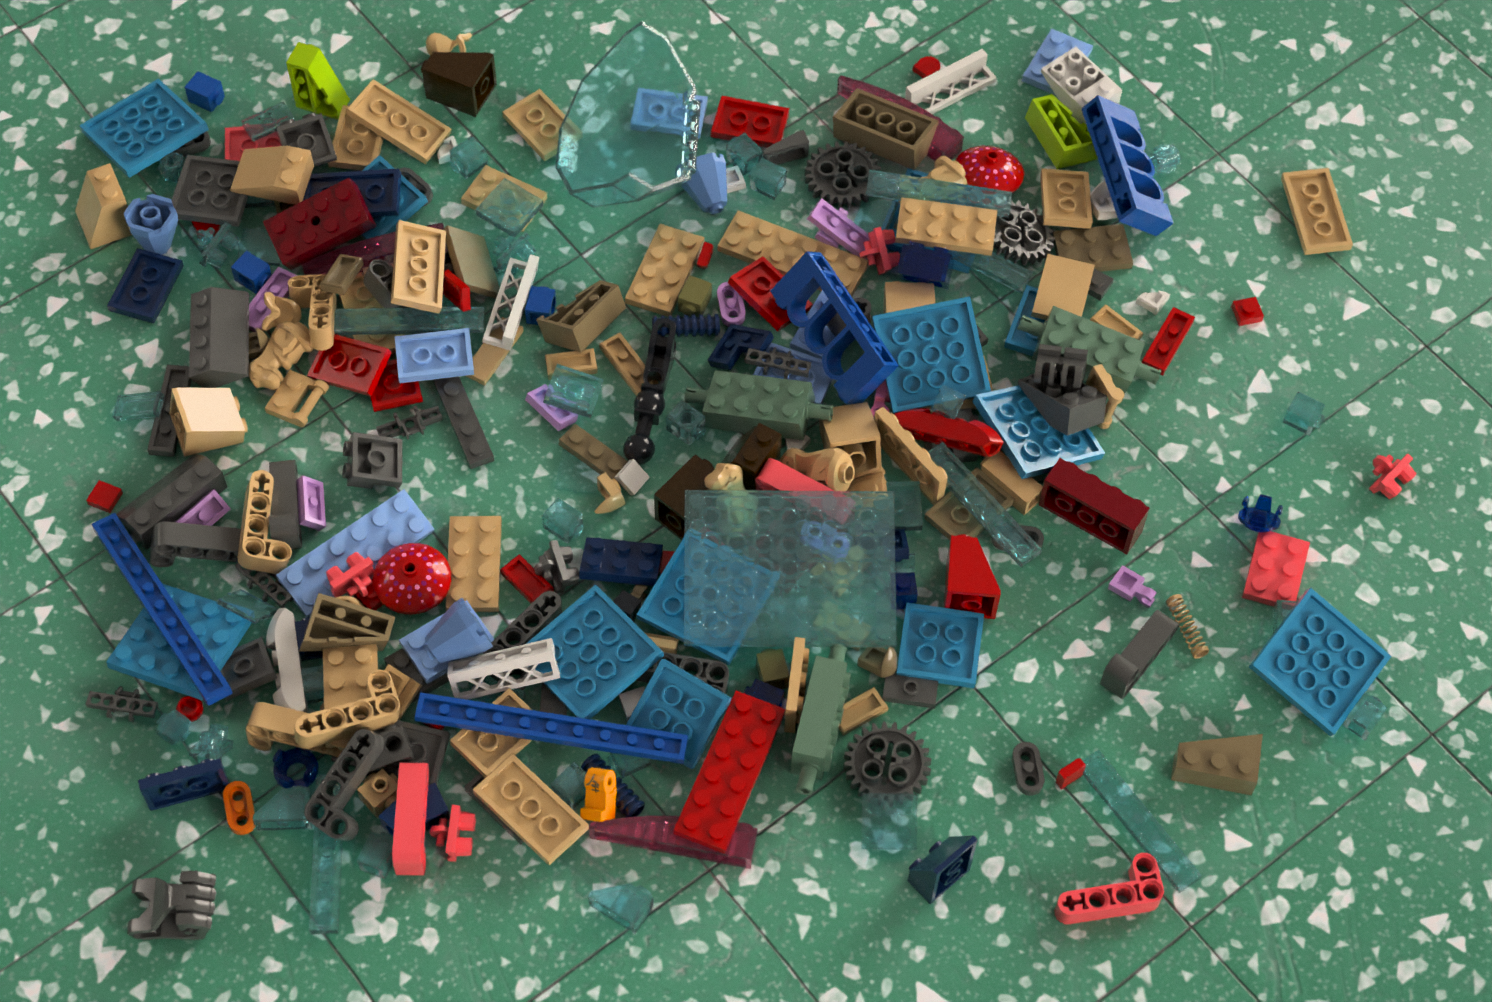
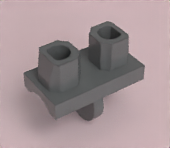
M552 540L549 542L550 548L543 555L539 556V563L535 565L534 571L536 575L544 576L546 581L551 580L555 592L559 594L564 592L566 586L578 583L579 571L576 567L566 568L565 565L571 563L573 559L571 546H559L557 540Z

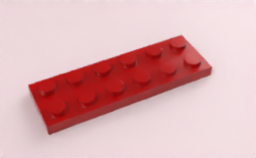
M735 691L675 825L674 835L725 854L785 716V708Z

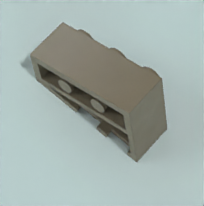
M599 280L576 294V300L565 307L563 304L557 306V311L547 318L543 315L536 320L545 342L578 352L586 349L626 309L618 285Z
M1263 734L1179 743L1174 754L1171 780L1252 795L1258 783Z

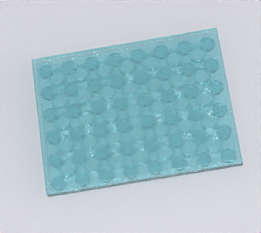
M685 490L684 646L794 647L795 637L805 638V647H831L836 644H841L845 647H896L894 491Z

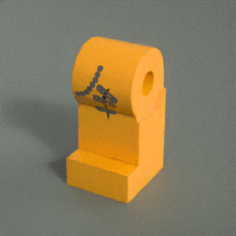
M591 767L585 775V807L580 809V817L584 820L597 822L615 819L617 790L615 772L613 770Z

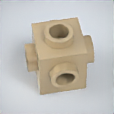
M382 768L379 772L370 774L365 779L363 785L357 789L360 800L377 818L396 800L398 778L393 773L388 775Z

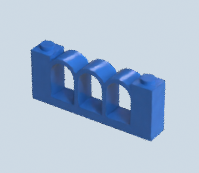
M1097 95L1082 107L1081 110L1118 220L1121 223L1157 236L1174 222L1168 205L1163 203V191L1153 178L1155 174L1154 165L1144 152L1146 143L1140 132L1141 128L1136 113L1127 107Z
M807 251L770 290L775 297L776 304L780 308L787 310L790 321L795 326L805 328L804 337L807 347L812 352L823 354L822 366L825 374L837 381L833 386L844 403H863L899 366L822 253ZM821 287L828 300L808 319L805 310L806 302ZM838 313L847 326L827 346L823 340V331L827 323ZM856 339L865 353L844 372L841 367V356L845 349Z

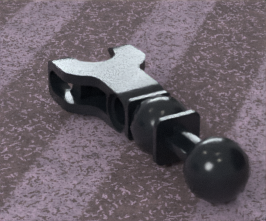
M667 318L658 319L653 324L643 374V383L641 384V391L634 400V421L637 422L635 433L629 436L623 445V453L628 461L634 459L639 465L650 461L655 453V445L650 438L652 425L659 424V416H661L665 409L664 392L676 354V325ZM662 327L669 328V336H659V329ZM653 380H657V381H659L660 383H658V384H650L649 382H650V381H653Z

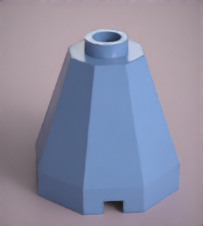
M711 152L690 159L688 161L690 165L686 168L684 164L679 166L676 172L679 184L702 211L710 214H717L723 211V207L727 204L726 162L723 154H719L717 157L716 153Z
M155 194L147 195V199L142 201L140 198L133 199L123 213L130 233L144 250L161 255L167 253L172 245L178 223V215L171 199Z
M463 598L451 605L424 638L427 645L423 648L431 660L436 658L439 663L483 653L493 647L480 622L470 612L472 610Z

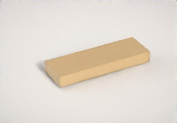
M519 325L512 347L524 332L523 326ZM499 327L492 330L490 337L502 340L504 332ZM483 343L473 356L474 375H467L466 377L485 386L510 350Z
M618 333L601 342L599 347L637 396L641 391L645 364L623 335ZM653 380L649 383L658 384L659 382L657 380Z

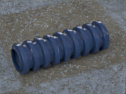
M695 314L692 317H688V315L672 317V315H669V318H667L675 323L677 337H680V334H684L685 337H688V334H692V337H695L696 334H700V336H703V334L719 336L720 317L718 314H715V316L707 314V317H703V314H700L699 317H695ZM654 315L652 318V328L655 321L661 319L657 318V315ZM662 327L658 331V334L661 336L669 335L670 333L667 327Z
M593 754L582 763L580 771L585 774L591 767L611 770V767L605 766L606 762L600 760L598 754ZM615 772L617 787L616 808H620L619 812L625 814L627 820H632L643 811L645 802L639 801V796L633 795L634 791L628 789V785L622 783V778L617 777Z

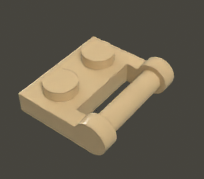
M1100 364L1093 366L1085 384L1095 387L1099 392L1107 395L1108 402L1105 408L1104 422L1097 425L1101 429H1107L1112 423V415L1117 405L1122 402L1125 394L1123 390L1115 387L1111 375Z
M289 370L283 382H281V386L275 391L266 405L265 411L267 414L291 424L305 427L308 422L307 417L321 395L326 394L329 385L322 380H314ZM308 390H312L300 411L294 413Z

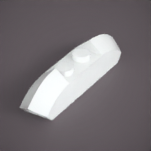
M279 608L271 619L266 635V648L273 649L274 666L279 667V673L276 674L277 679H275L277 691L273 694L274 704L309 713L302 660L296 638L294 623L296 620L293 612L286 608Z

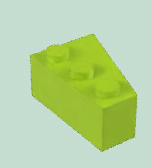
M298 42L286 62L296 107L316 114L322 113L323 116L339 120L342 106H347L350 98L321 49L312 44Z
M1051 94L1032 99L1025 119L1056 169L1097 160L1098 157L1087 125L1084 122L1080 124L1073 118V112Z

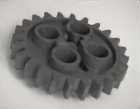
M835 141V147H831L827 143L826 150L819 147L818 154L812 153L811 160H807L805 184H808L809 192L813 191V198L821 196L825 201H829L831 206L836 203L838 208H842L843 204H846L848 209H851L852 203H855L856 206L860 207L861 200L868 203L869 196L875 197V191L879 190L882 174L881 166H878V159H872L873 152L865 154L866 147L857 149V143H854L852 147L848 146L847 141H845L843 146H840L838 141Z
M1010 198L1007 202L1003 199H1000L998 203L993 201L991 206L988 205L986 209L997 210L993 249H997V256L1004 254L1006 261L1010 257L1013 259L1014 264L1020 260L1023 265H1026L1028 261L1034 265L1036 261L1040 263L1043 258H1047V254L1050 253L1054 246L1053 241L1055 237L1052 236L1054 230L1048 228L1049 225H1043V215L1038 216L1036 214L1038 209L1030 210L1028 203L1025 206H1021L1020 200L1014 204Z
M883 721L882 728L878 729L876 724L872 723L870 732L863 727L862 737L854 734V743H848L847 749L849 751L844 754L846 762H844L843 769L848 771L846 773V780H853L851 782V789L859 787V797L868 794V803L876 798L878 799V806L882 805L883 800H887L889 807H892L893 800L897 799L898 803L903 805L905 796L912 801L914 797L913 791L921 794V785H927L928 778L926 776H930L931 768L928 767L931 765V758L926 757L929 754V748H922L924 739L915 741L916 731L907 734L906 725L901 730H898L897 722H894L892 727L888 728L886 722ZM893 743L887 782L885 785H882L881 780L888 745ZM878 746L883 750L881 752H874L870 748ZM904 751L907 752L909 756L900 757L899 755H897V752ZM873 770L877 772L878 775L875 777H870L865 772ZM901 776L905 780L902 782H896L892 779V777Z

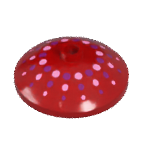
M989 145L975 146L964 150L956 158V161L965 170L966 188L974 193L985 196H1004L1016 191L1023 183L1024 168L1021 162L1013 154L1002 148Z
M407 543L392 548L380 558L373 572V587L380 602L394 612L409 615L429 611L440 604L448 594L452 581L451 569L444 555L437 549L421 543ZM409 568H414V571L407 572L406 570Z

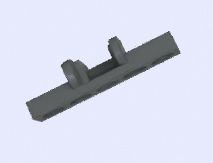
M776 347L770 353L749 348L745 358L746 364L764 367L763 375H767L769 367L785 370L784 379L788 378L789 373L808 378L809 370L811 369V362L794 359L791 351L788 354L778 352ZM750 355H751V356L758 357V358H757V359H751V358H750ZM781 359L783 363L781 365H776L774 363V360ZM798 366L807 369L802 371L798 369Z
M416 405L413 406L415 416L400 420L397 413H393L394 421L377 426L376 429L379 436L393 438L402 435L403 437L406 436V439L409 440V435L418 432L423 435L425 426L443 420L438 406L419 412ZM432 413L438 414L429 418V415ZM409 421L415 423L414 426L411 428H407L405 426V424ZM383 430H390V432L381 434Z
M239 562L235 565L236 569L249 579L247 583L249 589H252L253 583H255L265 592L262 596L264 602H267L269 597L278 606L284 608L287 602L293 600L292 596L281 587L282 585L276 578V574L256 571L257 574L252 577L250 573L253 570L243 569ZM262 580H269L266 585L259 584ZM282 594L286 599L279 601L277 596Z
M119 686L118 690L115 691L116 695L94 691L89 692L86 706L88 708L106 710L107 718L110 719L113 716L112 712L115 711L129 713V722H134V716L155 719L156 708L159 706L158 702L138 699L141 697L138 689H135L134 692L123 691V687ZM92 698L101 699L95 704L91 702ZM105 700L110 701L109 706L104 705ZM121 700L127 701L126 706L123 708L117 707ZM143 707H151L152 710L144 712Z

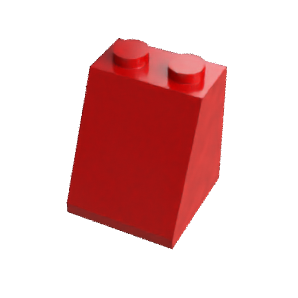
M965 534L951 535L946 561L944 608L983 613L985 619H995L1001 590L978 538Z

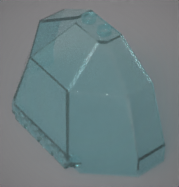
M643 21L628 30L583 77L559 129L555 168L569 194L593 208L641 201L685 184L691 180V175L696 173L701 105L699 100H694L696 86L668 38Z

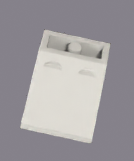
M1077 47L1072 48L1041 68V73L1059 101L1073 112L1072 117L1080 124L1083 122L1086 124L1081 108L1097 95L1117 104L1120 102L1122 89Z

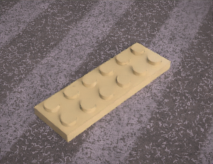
M739 210L736 212L718 244V252L750 264L764 256L783 276L807 251L822 253L851 297L869 266L867 259L860 258L849 252Z

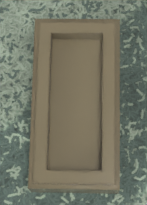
M340 254L321 282V291L344 295L364 265L363 258Z

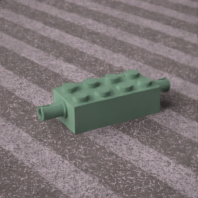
M1056 306L1052 307L1044 323L1022 315L1017 327L1018 330L1037 336L1038 342L1032 356V360L1037 361L1039 344L1061 346V357H1064L1066 347L1088 350L1084 381H1087L1093 366L1100 364L1111 375L1115 387L1123 390L1124 394L1135 376L1154 385L1159 379L1161 370L1141 363L1140 357L1145 342Z
M717 370L714 372L708 390L687 387L684 396L686 403L704 404L702 412L707 428L747 433L758 423H761L782 434L781 438L804 440L810 418L831 421L832 417L830 416H833L834 410L833 405L814 403L815 396L811 382Z
M841 644L831 645L828 658L816 656L791 760V774L799 775L796 791L803 795H812L815 779L822 780L824 771H830L833 748L836 746L838 728L842 721L845 700H847L851 673H847L848 662H844L847 648Z

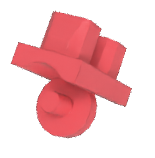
M877 227L868 233L870 241L863 242L865 251L860 252L859 256L860 258H867L869 266L876 264L878 275L885 274L901 264L898 251L888 253L886 245L895 243L894 230H882L881 227Z
M1406 454L1401 460L1397 459L1392 463L1394 458L1391 455L1386 457L1382 455L1376 456L1373 460V466L1375 467L1373 474L1376 476L1382 475L1369 487L1372 493L1375 494L1381 491L1388 499L1397 496L1402 488L1394 479L1397 477L1403 484H1406L1417 474L1409 465L1413 458Z
M355 552L346 559V563L350 567L346 572L343 573L338 566H333L326 571L331 592L335 598L345 593H348L349 596H353L357 592L362 597L368 595L366 586L372 583L370 577L374 572L373 561L370 557L365 559L358 552Z
M452 805L449 827H447V819L440 818L439 825L430 828V836L437 838L436 846L443 847L445 839H447L446 853L448 854V861L456 862L457 856L472 855L473 840L472 838L460 837V830L474 831L476 816L474 813L461 811L460 805Z

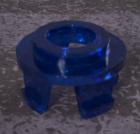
M1260 494L1255 507H1249V497H1244L1242 501L1244 508L1239 511L1238 519L1245 527L1256 532L1274 531L1280 527L1281 520L1279 515L1283 512L1282 505L1278 506L1274 514L1271 512L1272 497Z
M295 747L285 752L282 749H278L273 757V762L275 763L273 768L274 777L277 783L286 790H303L309 787L318 776L319 765L317 759L308 749ZM295 763L303 764L307 768L304 777L298 780H293L287 776L288 768Z

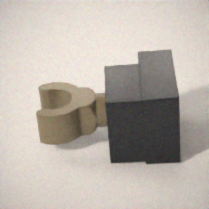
M636 585L631 594L623 590L613 600L634 623L637 613L641 608V602L647 596L644 593L648 588L646 585Z

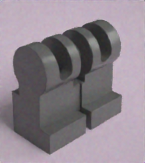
M1039 344L1034 383L1041 384L1043 380H1047L1048 385H1054L1055 378L1057 379L1060 372L1061 386L1066 387L1067 384L1071 383L1073 388L1080 389L1086 373L1088 350L1066 347L1064 357H1061V346Z

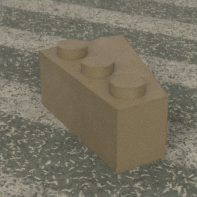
M318 593L299 651H323V648L377 644L378 651H383L389 641L395 617Z

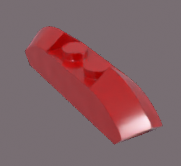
M915 408L894 413L905 431H910L914 439L985 457L997 454L1004 443L993 428L977 420L967 422L961 418L950 419L937 412L930 414V409Z

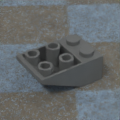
M1060 372L1057 379L1055 378L1054 385H1048L1047 380H1043L1041 384L1034 383V373L1018 380L1020 388L1047 423L1067 436L1104 422L1107 395L1099 392L1095 387L1083 382L1080 389L1073 388L1071 383L1063 387L1059 378Z

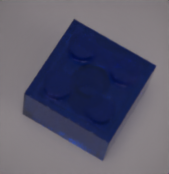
M910 242V245L903 244L897 274L901 280L915 283H934L935 287L948 289L954 259L952 254L948 253V249L934 247L933 250L924 248V244Z

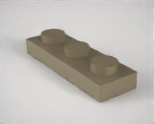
M574 424L559 439V445L598 474L601 475L606 472L611 479L628 462L577 424Z

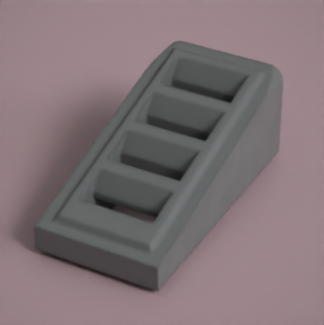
M800 130L764 149L763 167L768 168L808 157L809 140L805 131Z

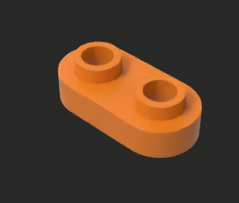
M233 781L223 791L227 822L233 833L246 835L253 831L256 826L253 797L249 786L245 782ZM237 795H243L241 800H234ZM247 820L245 825H238L239 821Z

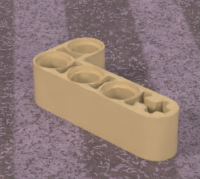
M326 274L294 276L288 280L290 299L297 302L300 308H310L308 325L311 345L316 350H327L334 344L337 296L335 293L321 291L320 284Z
M257 470L251 475L246 488L238 562L243 568L278 574L287 567L292 550L285 542L267 539L274 479L269 472ZM247 551H252V552H254L256 555H252V554L248 553Z
M381 669L372 671L369 674L366 690L368 698L300 716L295 722V741L297 745L305 749L350 738L361 729L375 731L394 725L399 718L400 701L390 674ZM382 684L385 687L382 689H377L373 687V685ZM388 707L391 708L393 711L390 713L383 712L381 709ZM362 714L365 715L367 718L364 720H358L355 718V716ZM338 722L340 725L337 727H331L328 725V723Z
M257 702L246 726L248 743L262 751H269L274 741L302 748L295 741V722L300 716L309 713L269 703ZM338 722L328 723V725L331 727H337L340 725ZM352 737L306 749L339 757Z

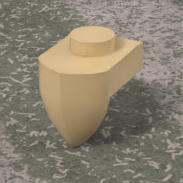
M606 472L597 477L598 491L605 500L597 507L595 513H610L624 506L626 503L621 493V487L616 479H611Z

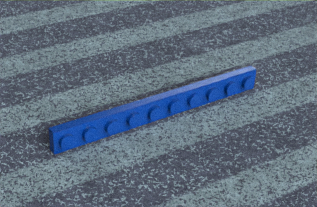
M116 513L92 523L93 530L206 704L210 706L233 694L224 676Z
M420 692L414 716L417 722L684 764L688 735L422 692Z

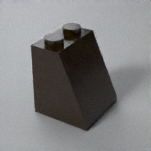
M433 52L429 59L423 62L421 67L426 99L474 117L477 116L497 85L494 54Z
M758 423L740 437L721 462L741 467L743 485L753 502L760 495L756 490V477L768 458L780 461L782 434L761 423Z
M696 454L654 493L655 520L680 540L684 538L688 530L700 535L714 494L708 492L704 482L705 477L714 471V467L707 459H701Z

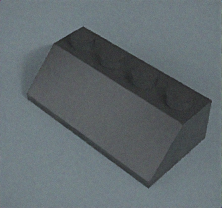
M210 287L191 294L189 378L202 388H217L249 377V293L247 291Z
M193 454L116 513V515L131 535L148 550L151 547V536L155 524L159 522H175L211 490L215 489L220 494L227 488L223 472L206 456Z

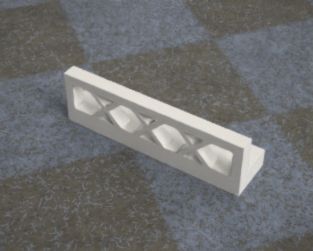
M981 49L907 86L905 103L911 110L930 116L995 83L997 77L986 66L987 53ZM980 72L987 77L984 80L973 79V76ZM958 83L969 84L968 88L964 90L954 88ZM940 92L950 94L949 98L945 100L935 97ZM921 102L931 103L930 107L923 111L917 106Z
M530 254L528 262L514 258L509 259L482 343L511 351L529 292L538 270V256ZM517 267L525 270L523 276L515 279L511 273L512 268ZM514 286L517 290V295L512 299H508L504 292L506 289ZM508 307L511 312L510 316L502 320L497 312L502 308ZM501 327L504 332L502 340L490 337L492 330Z
M552 638L448 662V679L454 698L473 699L503 692L509 688L516 689L560 678ZM550 661L551 672L541 673L535 670L539 663ZM519 668L527 672L521 679L509 676L513 669ZM492 674L501 678L497 684L491 686L483 682L486 676ZM466 680L475 684L471 690L461 693L457 685L458 682Z

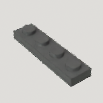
M167 365L147 449L149 455L175 456L178 437L169 414L171 390L173 388H190L192 379L189 378V366Z

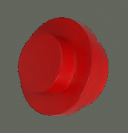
M191 696L183 697L176 706V713L184 722L198 720L204 711L201 700Z

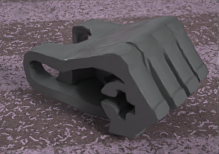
M196 870L181 871L179 882L182 884L166 883L164 880L156 877L135 880L132 884L131 893H134L143 901H149V907L139 918L129 920L127 934L139 940L204 939L207 932L211 929V916L215 910V903L213 901H215L216 889L213 887L215 886L216 875Z

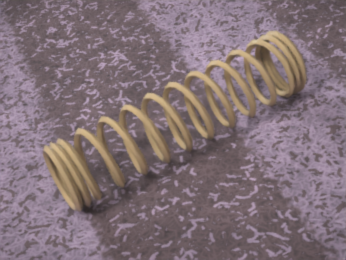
M1175 594L1166 600L1167 606L1170 607L1169 610L1173 612L1172 616L1175 617V621L1178 623L1192 618V615H1188L1180 621L1176 620L1177 617L1188 614L1189 610H1184L1177 616L1174 615V612L1185 609L1187 605H1181L1175 610H1171L1172 607L1184 602L1181 594ZM1191 620L1179 627L1181 628L1180 632L1183 633V638H1186L1185 642L1189 644L1188 648L1192 649L1191 654L1193 658L1197 659L1207 655L1209 648L1204 646L1206 642H1200L1193 648L1190 647L1191 644L1203 639L1200 636L1191 642L1187 641L1189 638L1200 634V631H1196L1185 637V633H1190L1197 629V626H1192L1185 632L1182 631V628L1194 624L1195 621Z

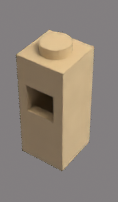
M1001 451L991 457H985L980 465L981 471L1014 498L1012 506L1023 515L1027 514L1039 503L1043 486L1032 477L1021 479L1009 458Z

